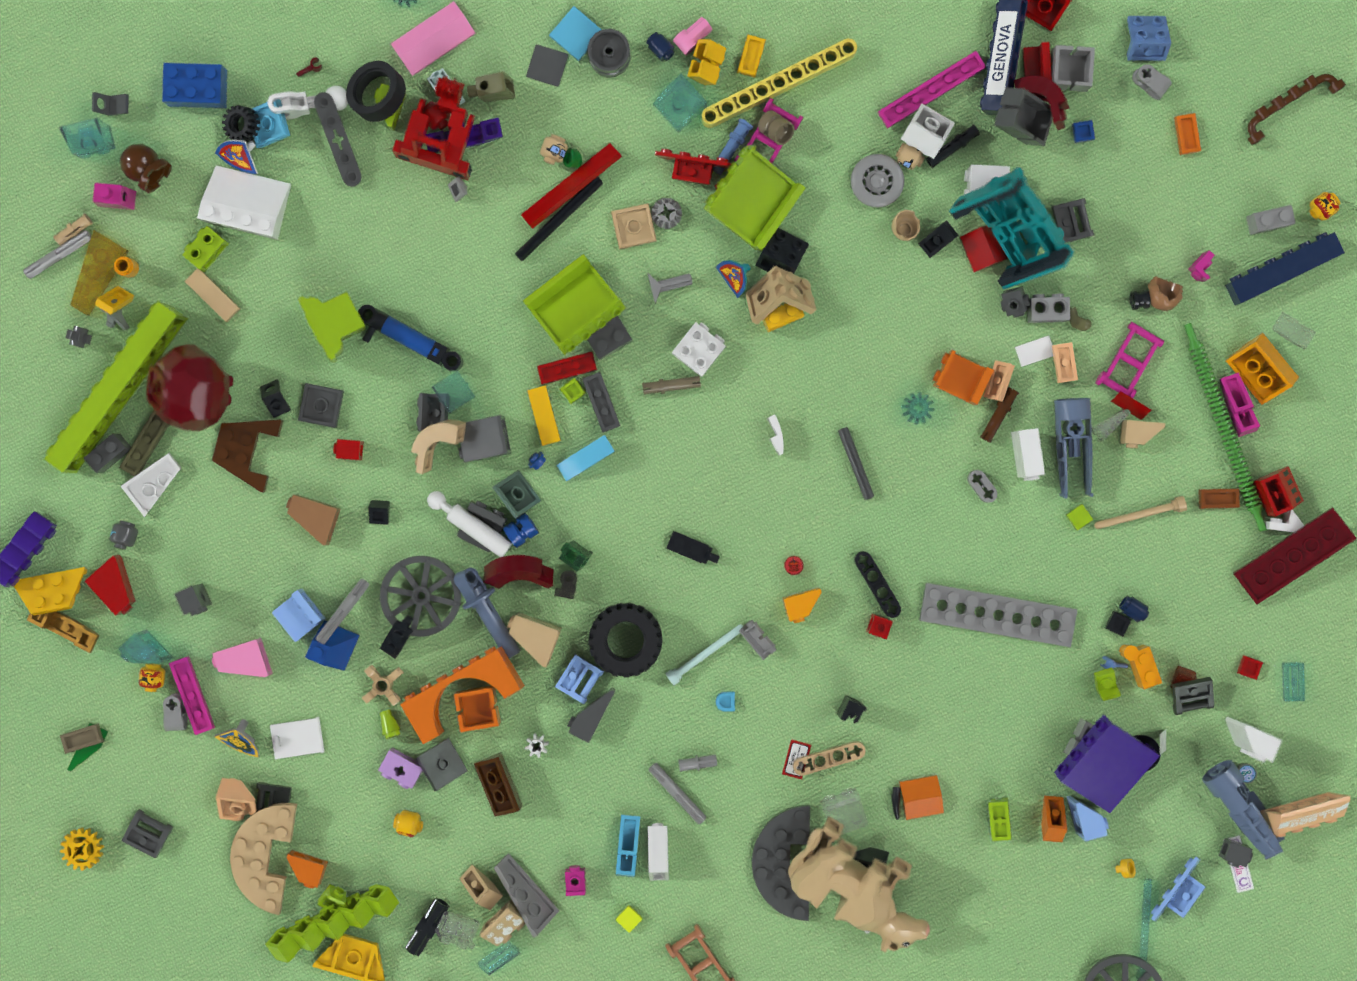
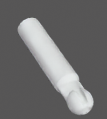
M434 491L427 497L430 508L445 511L449 522L497 556L503 557L513 544L459 504L454 506L448 504L443 493Z

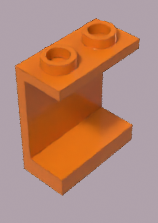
M954 350L945 353L941 360L943 366L940 371H936L933 377V381H935L933 386L972 405H978L994 369L984 368L955 354L956 351Z

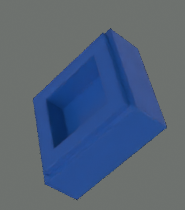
M1092 120L1072 124L1075 143L1095 140Z

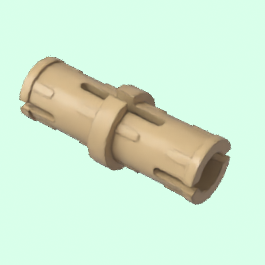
M83 214L72 224L68 223L67 227L54 235L53 238L61 246L93 223L86 214Z

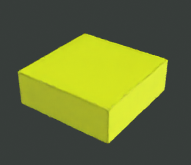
M628 905L615 920L630 933L642 920V917Z

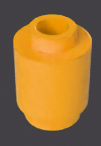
M122 256L116 259L114 269L119 275L132 278L138 274L139 265L135 260Z

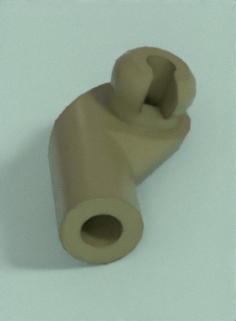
M1076 307L1070 308L1069 321L1071 326L1080 331L1090 329L1091 321L1079 317Z

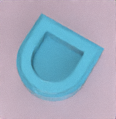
M734 691L721 692L717 695L716 706L719 710L725 712L735 711Z

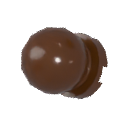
M144 144L128 146L120 157L123 173L132 181L139 182V188L147 193L158 189L161 186L159 184L160 180L164 176L168 178L172 169V165L166 159H159L153 148Z

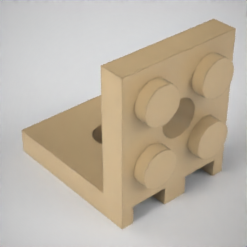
M774 266L745 293L751 320L755 324H759L782 302L809 314H813L816 311L815 300L809 281L777 266Z

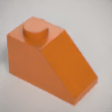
M1044 796L1041 822L1043 841L1063 842L1067 832L1064 797Z
M291 850L286 858L298 881L304 883L303 885L307 888H317L322 882L328 861Z

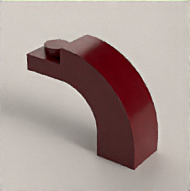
M1026 76L1014 80L1015 88L1025 89L1042 101L1049 103L1053 123L1057 130L1065 128L1064 121L1067 120L1065 110L1070 109V106L1062 90L1055 82L1042 76Z
M508 555L497 558L484 566L483 583L500 589L508 582L526 580L549 589L553 586L554 569L542 565V559L537 557Z

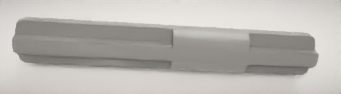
M84 230L23 270L24 274L29 279L33 278L91 241V234Z
M360 579L316 636L318 642L325 644L346 615H348L369 587V583L366 580Z
M654 763L649 768V772L697 824H701L706 819L703 812L657 763Z

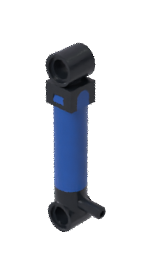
M363 305L359 308L358 314L364 324L369 326L362 338L363 341L369 343L374 332L377 330L440 366L443 364L449 371L457 372L462 368L463 358L458 353L450 351L444 345L371 305ZM368 310L373 312V317L370 320H366L364 316ZM451 357L457 358V364L454 367H450L448 364V360Z

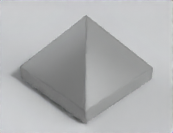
M460 176L448 184L455 202L467 194V185Z

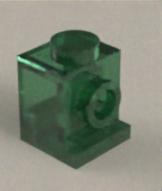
M573 540L563 545L560 550L562 554L559 559L577 572L584 568L593 552L588 551Z

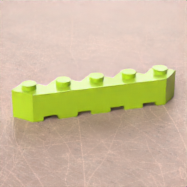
M375 884L370 886L369 891L363 894L357 892L347 897L344 906L331 904L321 909L320 913L313 917L308 915L295 921V925L287 929L285 926L277 929L265 945L276 960L289 963L301 948L314 952L325 937L339 940L349 926L363 929L374 914L388 917L399 904V901L389 887Z

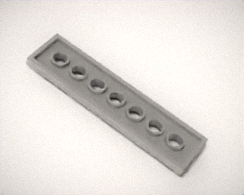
M926 583L919 620L1071 647L1077 609ZM943 599L946 601L947 607L944 610H939L937 602ZM958 603H963L966 607L965 611L961 614H958L955 609ZM978 606L984 608V614L981 617H977L974 613L975 608ZM1000 609L1003 612V617L1000 620H995L993 613ZM1015 613L1021 614L1022 620L1020 623L1015 624L1012 621V616ZM1034 616H1038L1041 620L1040 625L1037 627L1031 625V619ZM1054 619L1059 621V628L1056 630L1050 628V622Z

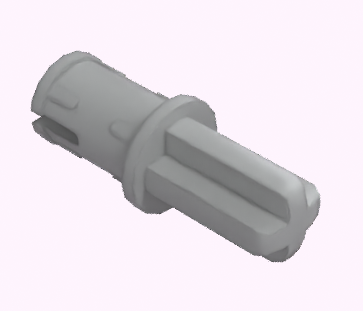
M696 755L695 758L679 759L680 772L694 769L699 771L701 768L717 766L716 755L702 757Z

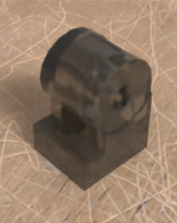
M567 570L561 574L560 581L562 586L561 589H555L554 596L574 599L578 577L574 571Z

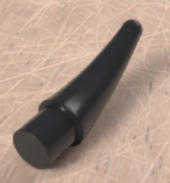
M893 787L891 794L896 820H899L901 787Z

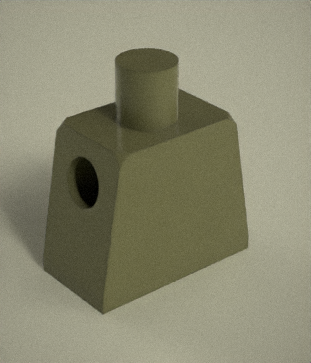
M504 71L476 77V85L467 86L470 98L478 96L484 102L515 99L513 79Z

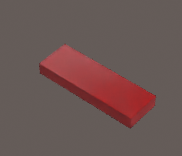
M591 351L537 366L541 384L544 385L596 371L597 367L593 352Z

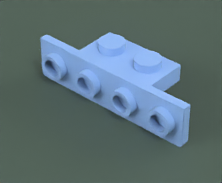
M1198 857L1188 860L1184 866L1187 868L1183 875L1179 873L1173 881L1175 883L1173 889H1168L1162 896L1164 899L1160 906L1157 904L1151 912L1153 915L1151 919L1153 921L1158 920L1166 907H1169L1184 918L1206 887L1190 876L1200 862Z

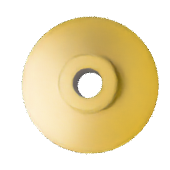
M1131 858L1122 859L1120 865L1115 867L1116 872L1121 873L1124 878L1135 877V864Z

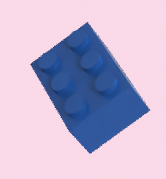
M163 63L162 102L169 107L226 108L228 70L221 64Z

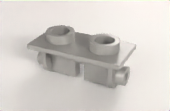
M749 620L739 630L762 660L777 650L775 644L772 643L768 636H762L764 632L757 622Z

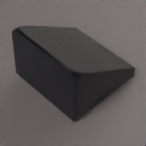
M371 500L368 507L369 524L388 525L390 502Z

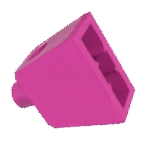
M94 184L93 203L98 207L135 210V190L122 185Z

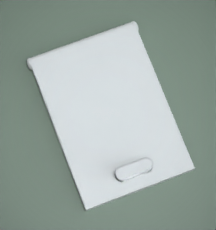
M319 717L270 725L275 759L325 752Z

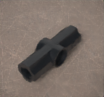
M435 898L429 910L422 916L415 928L416 931L405 947L409 953L416 956L422 953L450 907L447 902L439 898Z

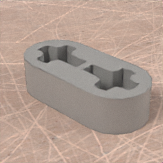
M973 470L968 474L967 481L983 502H993L997 498L995 487L982 471ZM974 474L981 476L979 478V481L982 483L981 486L978 482H972ZM983 487H985L987 491L992 490V493L990 494L991 499L988 497L984 498L985 491L982 489Z

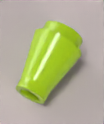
M391 710L380 712L382 735H385L386 739L400 735L399 730L401 728Z

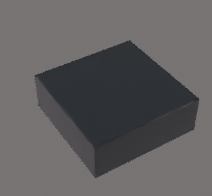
M1113 611L1105 628L1123 637L1131 619Z

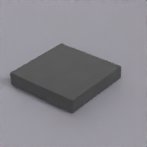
M305 383L298 421L337 428L344 391Z

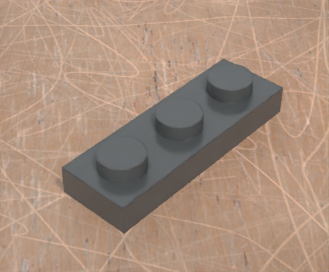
M601 373L583 378L582 380L602 433L620 427Z

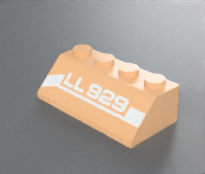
M1326 792L1261 810L1260 812L1276 837H1284L1287 832L1297 833L1303 831L1305 827L1315 828L1319 827L1320 823L1336 822L1337 818L1345 816L1351 798L1350 795Z

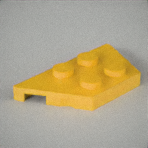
M81 567L19 579L14 588L29 612L34 616L72 609L75 596L81 588L80 582L83 575L87 574V569Z
M345 933L339 940H334L312 966L361 981H385L378 943Z

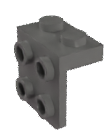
M478 500L476 503L470 502L467 508L469 512L498 533H501L507 521V518L503 517L504 513L496 509L491 511L486 508V504ZM459 529L457 533L459 538L490 552L488 548Z

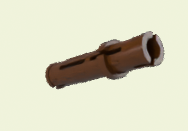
M1010 387L1007 388L1003 402L998 401V407L980 436L981 439L989 443L992 442L1006 414L1011 411V405L1019 394L1018 391L1012 390Z

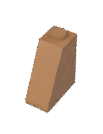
M300 495L290 497L286 506L288 508L287 513L322 545H329L341 508Z

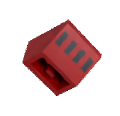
M1289 466L1254 480L1253 484L1256 486L1255 489L1258 491L1257 493L1267 516L1276 517L1294 509L1304 501Z

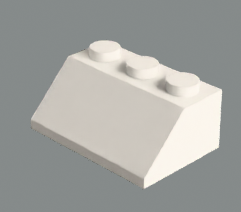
M1226 717L1225 721L1234 744L1241 748L1240 752L1262 762H1265L1266 759L1273 762L1282 740Z

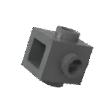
M1023 286L1003 291L1001 294L1003 312H1006L1007 316L1013 315V318L1025 315L1024 312L1029 308L1030 299L1028 294H1025Z

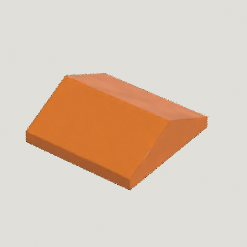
M937 775L899 782L906 820L944 813Z

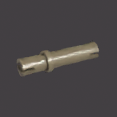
M700 376L664 381L659 379L656 382L642 383L643 393L646 395L701 388Z

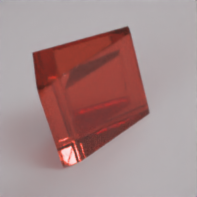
M1178 666L1170 687L1172 688V684L1197 679L1196 672Z

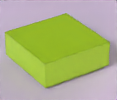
M575 377L560 388V391L570 404L586 394Z
M1083 504L1078 505L1066 514V517L1077 531L1093 520Z

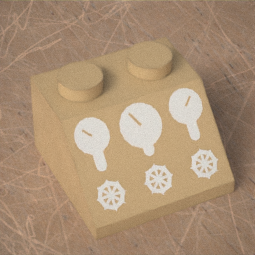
M512 899L483 925L479 934L483 939L497 947L501 943H507L512 937L511 933L515 929L519 931L525 925Z

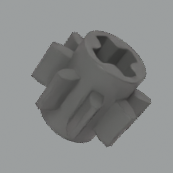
M74 326L73 330H67L65 338L70 339V345L84 348L85 344L90 345L92 336L87 335L88 329Z

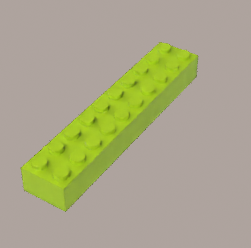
M159 301L149 308L148 316L138 323V329L135 334L128 337L126 340L127 345L115 355L114 363L104 370L101 381L94 384L90 396L81 402L80 410L70 417L67 428L58 434L56 443L47 449L45 461L62 473L78 472L85 462L84 457L97 446L148 375L150 366L156 364L186 323L187 317L170 305Z

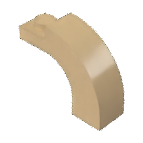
M444 420L428 426L418 434L411 452L418 454L415 460L416 473L424 474L431 471L434 449L439 441L454 445L464 441L466 422Z

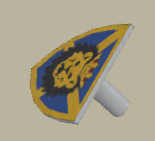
M244 719L241 720L237 728L214 736L222 743L239 752L259 757V751L254 744L255 739L244 732L248 725V721Z

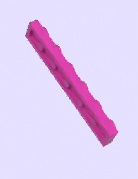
M974 51L878 111V115L888 129L916 112L921 104H929L984 70L986 66L977 51Z

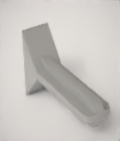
M648 274L655 304L660 292L692 285L690 274L656 281Z

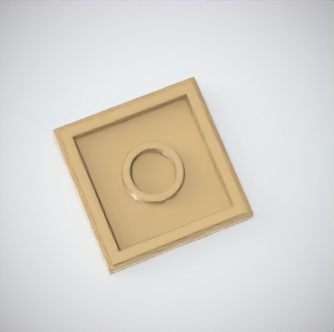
M648 203L611 211L619 250L657 242Z

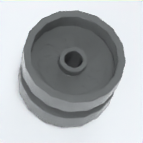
M602 29L590 39L588 57L593 70L599 75L609 78L617 77L628 68L631 60L630 46L627 38L620 31Z

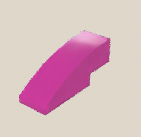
M1239 373L1221 378L1220 384L1225 403L1238 437L1256 432L1260 425L1253 412L1254 405Z

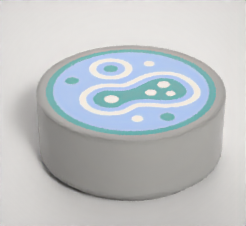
M1243 763L1237 767L1244 776L1243 783H1251L1255 780L1257 772L1252 765Z

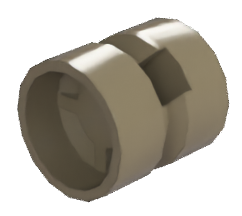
M767 111L759 120V131L778 145H784L789 142L794 134V125L775 111Z

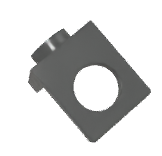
M92 92V112L108 116L128 114V94L108 96ZM99 98L104 101L103 109H100L97 105Z

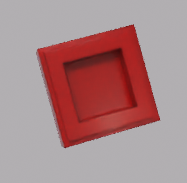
M1243 655L1237 673L1257 680L1263 662Z

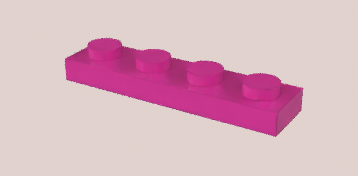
M187 656L169 663L194 734L198 735L214 729L215 726L190 657Z

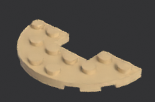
M277 803L256 811L241 825L231 846L230 864L237 886L254 905L276 915H280L282 910L287 876L268 873L272 841L278 840L289 843L292 841L297 810L296 803Z

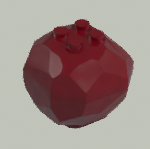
M186 344L177 346L157 361L155 366H150L147 382V401L153 407L155 414L169 425L187 431H202L217 423L226 407L231 404L229 388L233 386V377L226 373L216 359L196 345Z

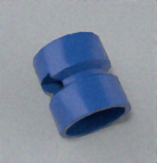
M526 513L516 518V523L511 522L503 527L504 532L516 548L526 543V538L531 539L539 533L537 527Z

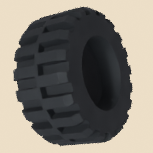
M617 603L606 608L593 622L589 635L590 653L594 657L596 664L600 665L606 673H611L612 676H623V678L638 676L640 673L649 670L657 661L662 647V631L657 619L643 606H638L634 603ZM631 622L637 625L643 633V647L633 657H619L609 648V631L618 623Z

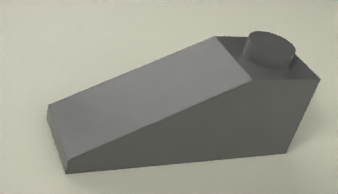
M611 688L578 712L576 717L572 716L567 725L570 727L568 733L589 743L616 689Z

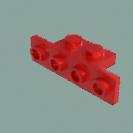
M661 149V152L655 151V155L658 158L675 160L672 174L673 180L710 185L713 167L728 169L731 165L728 159L717 157L716 160H711L709 156L698 154V157H692L691 153L688 152L673 154V151L669 149Z

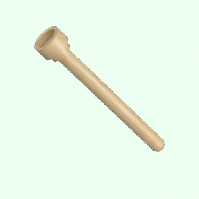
M1179 496L1174 498L1171 503L1098 521L1094 526L1096 529H1101L1171 510L1183 512L1187 511V504L1185 498Z

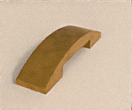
M58 611L35 616L30 613L27 621L40 628H47L68 639L75 646L88 653H92L99 638V635L89 627Z

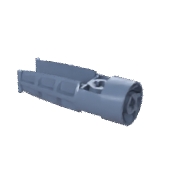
M1090 398L1054 400L1056 450L1061 487L1059 495L1065 499L1068 498L1067 447L1065 439H1068L1069 457H1081L1080 438H1082L1085 494L1093 497L1094 494L1091 493L1093 456ZM1084 419H1085L1086 435L1083 434V432H1084V425H1083V423H1082V421H1081V420H1084ZM1061 421H1065L1063 424V432L1066 434V436H1062ZM1076 425L1077 429L1071 431L1070 427Z
M1226 760L1208 770L1203 776L1202 781L1214 797H1220L1230 811L1228 813L1252 844L1264 855V858L1267 860L1282 853L1283 849L1279 842L1285 840V838L1274 835L1260 812L1266 808L1253 791L1250 792L1243 783L1244 776L1234 762Z

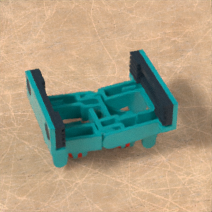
M1020 167L1001 177H994L983 187L958 197L949 210L956 220L970 214L975 209L988 228L991 227L994 236L1012 263L1006 267L998 279L1003 290L1065 268L1074 254L1070 244H1066L1063 240L1064 231L1062 228L1056 227L1050 214H1047L1046 207L1026 184L1023 170ZM1020 232L1028 242L1027 244H1025L1024 240L1022 239ZM1042 246L1045 253L1037 255L1039 248Z

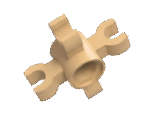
M373 665L364 670L374 681L373 689L362 697L366 704L377 695H385L393 706L401 701V698L392 690L393 681L404 673L400 667L388 676H381ZM380 680L387 683L386 690L379 688L378 683Z

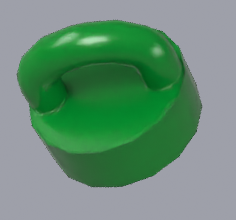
M568 148L563 163L568 168H579L582 164V156L577 149Z

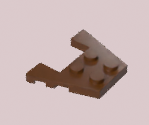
M283 420L221 423L212 461L259 492L265 493L269 476L252 472L250 468L259 433L279 437Z

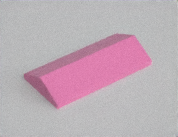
M453 1L392 42L391 45L411 75L414 76L476 33Z

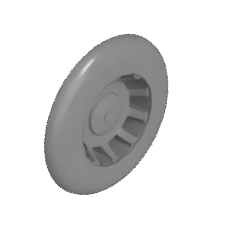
M872 154L861 159L854 167L851 175V187L855 196L863 204L877 208L885 207L892 204L901 195L904 187V174L900 165L891 157L883 154Z

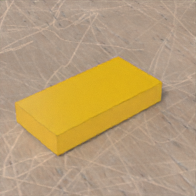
M747 35L737 73L756 77L766 39Z

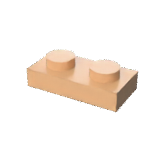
M1072 342L1052 345L1057 383L1078 380Z
M995 360L994 371L983 397L1003 402L1015 366Z

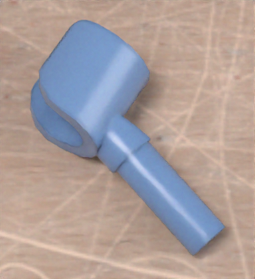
M1107 656L1102 657L1107 662L1100 664L1105 669L1111 667L1128 668V664L1115 662Z

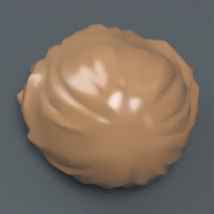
M1157 276L1153 277L1148 284L1150 304L1156 309L1162 311L1172 310L1183 298V286L1180 284L1168 282L1166 279L1163 280Z

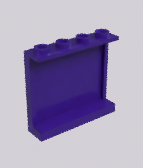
M1103 714L1090 731L1083 736L1078 745L1071 750L1070 754L1057 767L1054 773L1063 784L1111 813L1160 755L1148 743L1144 744L1111 722Z

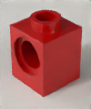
M337 439V443H334L333 453L339 459L362 460L364 441Z
M872 613L866 632L887 640L893 621Z

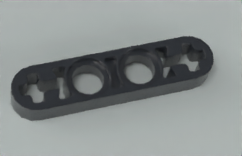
M865 551L856 553L854 563L884 614L890 618L899 616L901 606L871 555ZM860 555L868 557L866 559L868 566L873 565V567L868 568L865 572L862 570L866 568L864 564L858 563ZM870 571H876L878 574V578L874 582L869 581L867 578ZM881 587H885L888 591L885 598H879L877 595V591ZM890 597L893 599L889 601L891 605L897 606L895 614L887 612L889 610L887 603L882 604V602L887 601Z

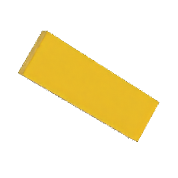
M546 385L527 390L542 446L561 441Z

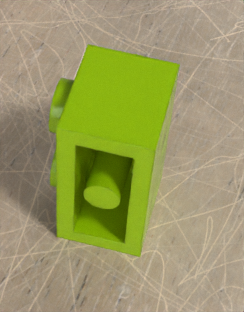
M209 226L203 227L198 231L197 238L186 245L184 248L185 252L182 254L203 272H206L229 245V242Z

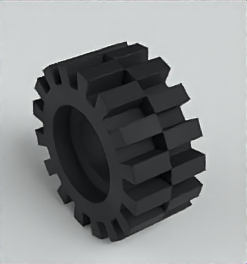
M236 105L226 110L228 114L223 115L226 120H222V124H225L222 128L224 131H227L225 135L229 136L231 140L249 142V140L252 141L254 139L253 136L258 135L255 131L260 130V127H257V124H260V120H256L259 116L254 114L255 111L253 109ZM240 117H243L245 122L244 128L239 131L238 121Z

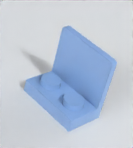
M303 589L296 590L288 600L272 612L295 642L326 619Z

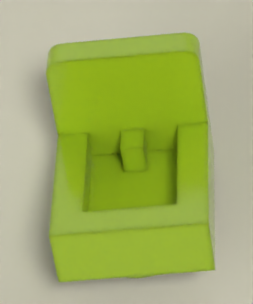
M329 884L318 899L317 905L323 908L331 904L344 906L346 903V891L341 887Z

